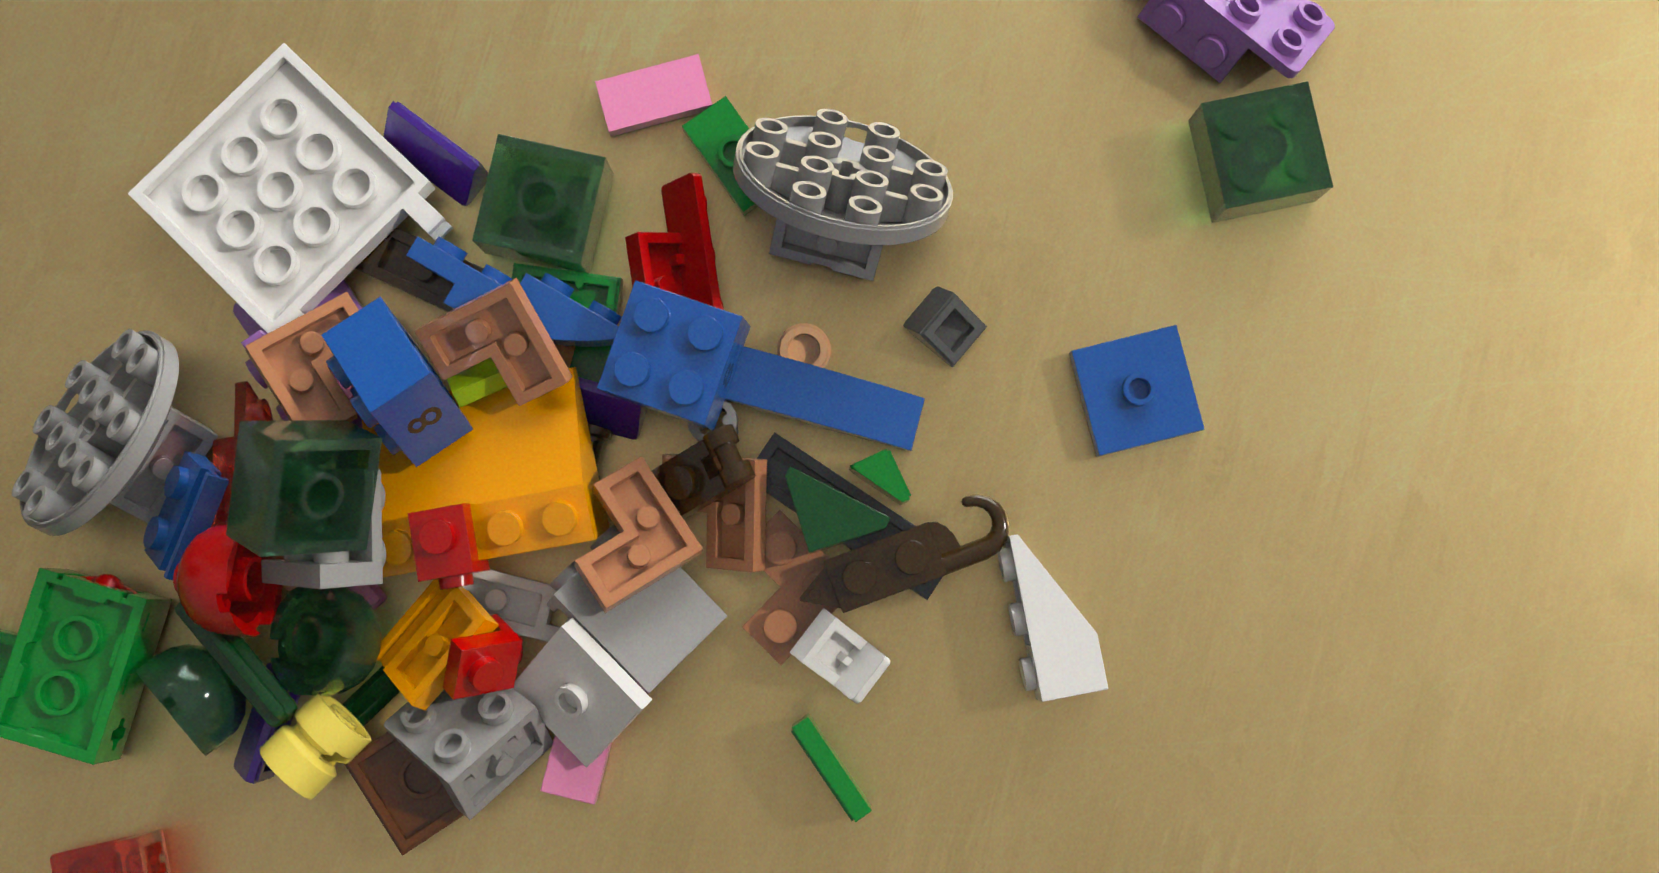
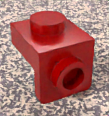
M462 503L407 513L418 582L438 580L440 590L474 585L473 573L490 571L488 559L479 560L470 504Z
M498 614L491 615L499 624L493 632L451 639L443 689L453 700L514 688L518 664L523 657V640Z

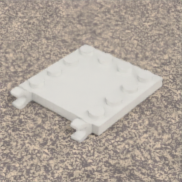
M285 43L273 52L128 193L267 333L313 310L408 215L435 241L438 236L444 238L453 229L446 219L425 200L436 189L432 183Z

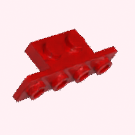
M688 173L663 185L661 188L667 232H636L625 237L632 288L636 280L724 310L720 297L715 264L716 256L712 245L707 213V199L704 194L702 176L700 173Z

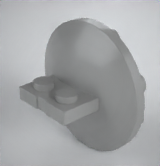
M820 109L817 111L816 116L798 115L775 119H757L755 126L746 131L738 141L733 161L734 176L742 191L761 209L777 218L769 254L810 265L815 263L832 268L833 271L871 281L874 280L883 245H898L918 241L937 232L944 225L953 200L952 186L947 177L948 170L943 164L934 161L916 146L899 138L900 131L896 127L883 122H874L866 125L850 121L845 114L834 109ZM846 127L867 131L865 143L845 137Z
M128 329L91 363L81 360L73 367L65 382L67 391L56 406H47L37 417L33 426V433L38 435V438L31 451L25 470L20 474L12 489V496L20 500L22 517L29 526L49 536L64 535L87 523L109 504L149 523L152 517H158L166 498L164 495V485L167 475L173 466H179L184 452L188 451L203 456L207 454L219 436L210 428L172 407L178 381L179 358L176 348L171 342L152 331L135 332L132 329ZM78 394V402L68 413H65L72 398Z

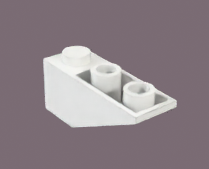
M1019 535L1008 536V540L1005 543L1006 548L998 552V561L1003 581H1013L1016 603L1008 604L1014 636L1023 635L1027 657L1019 659V666L1025 691L1034 690L1036 699L1045 702L1107 690L1108 684L1098 634Z

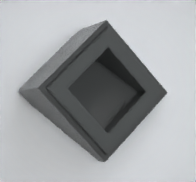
M939 286L932 289L903 325L915 338L951 367L959 361L987 327L954 292Z

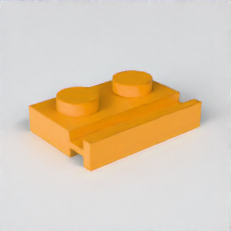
M433 580L370 655L375 660L381 662L385 667L383 671L411 706L426 711L444 690L443 682L451 639L493 632L499 624L469 590L463 587L440 590L438 580Z

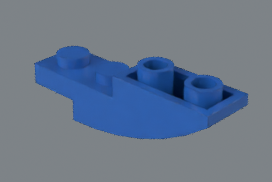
M417 236L406 255L419 265L454 284L443 302L452 309L512 280V278L488 264L485 265L482 272H479L463 263L468 253L439 236L433 245ZM527 273L525 274L520 284L554 344L580 347L612 346L619 327L617 325L622 318L619 314L594 300L589 308L584 307L570 298L574 291L572 287L548 273L544 274L541 281Z

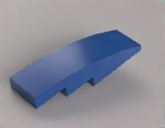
M743 347L725 400L750 406L755 410L802 421L807 425L911 451L925 398L811 364Z

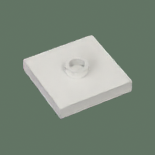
M571 618L560 627L515 680L514 689L537 707L544 724L586 768L603 753L652 701L647 693L574 618Z

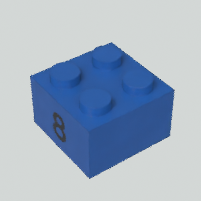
M635 280L597 389L610 396L709 430H714L751 326L743 316Z
M381 297L322 334V337L334 354L326 360L328 367L345 389L352 385L354 386L350 389L354 396L349 399L365 424L369 428H374L392 455L402 450L412 463L418 467L473 430V427L423 352Z

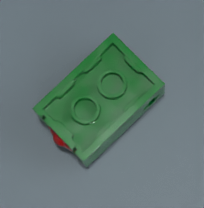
M39 568L0 685V737L92 765L121 759L172 599L128 587L117 576L112 574L91 576L70 569Z

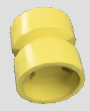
M318 690L295 713L297 722L295 726H281L259 748L260 755L269 768L292 790L310 800L314 799L337 776L335 770L337 763H350L372 741L370 734L359 720L339 701L322 690Z

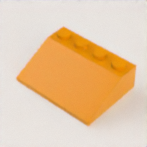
M576 367L568 368L573 376L568 383L521 406L517 404L507 387L466 406L459 407L473 427V430L418 467L412 463L402 450L392 455L374 428H369L362 420L364 468L380 469L381 483L385 490V504L382 509V540L386 547V561L383 566V578L417 572L407 513L462 503L470 504L479 560L593 541L609 529L606 511L592 491L593 484L600 480ZM449 390V393L451 394V396H452L453 399L455 400V398H454V396H453V394H452V391Z

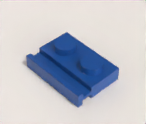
M188 451L184 452L179 466L175 465L169 471L164 485L165 501L158 517L154 516L149 521L143 539L144 551L159 570L165 571L164 577L169 580H173L175 568L196 535L211 527L229 484V480L221 477L222 473L206 456Z

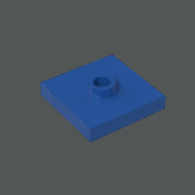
M1177 325L1073 350L1069 353L1096 457L1204 430Z

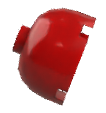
M258 522L219 524L196 535L188 545L175 568L173 584L182 607L195 624L206 631L246 637H255L261 634L256 630L259 625L271 624L281 601L283 585L262 583L261 560L272 559L269 548H279L277 539L268 526Z

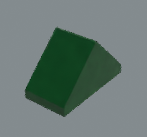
M791 466L785 475L809 554L884 531L891 519L883 513Z

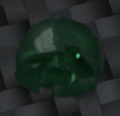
M296 587L289 591L279 604L270 629V639L279 640V658H271V663L281 685L295 695L316 696L319 694L320 696L342 694L364 681L374 669L381 648L382 632L377 613L370 602L348 587L328 589Z
M187 643L169 647L153 656L135 670L154 696L162 703L173 719L205 756L223 745L238 730L245 716L247 699L201 645Z

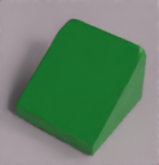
M884 449L850 465L849 470L897 504L902 505L910 500V491L890 450Z

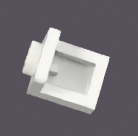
M825 608L821 610L790 651L799 661L835 686L856 704L862 702L890 665V659Z

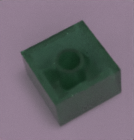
M1308 81L1201 103L1188 120L1212 223L1316 202L1333 188Z
M498 134L472 241L485 254L549 268L590 273L614 175L606 157Z
M347 420L240 421L226 535L260 557L367 550L382 438Z

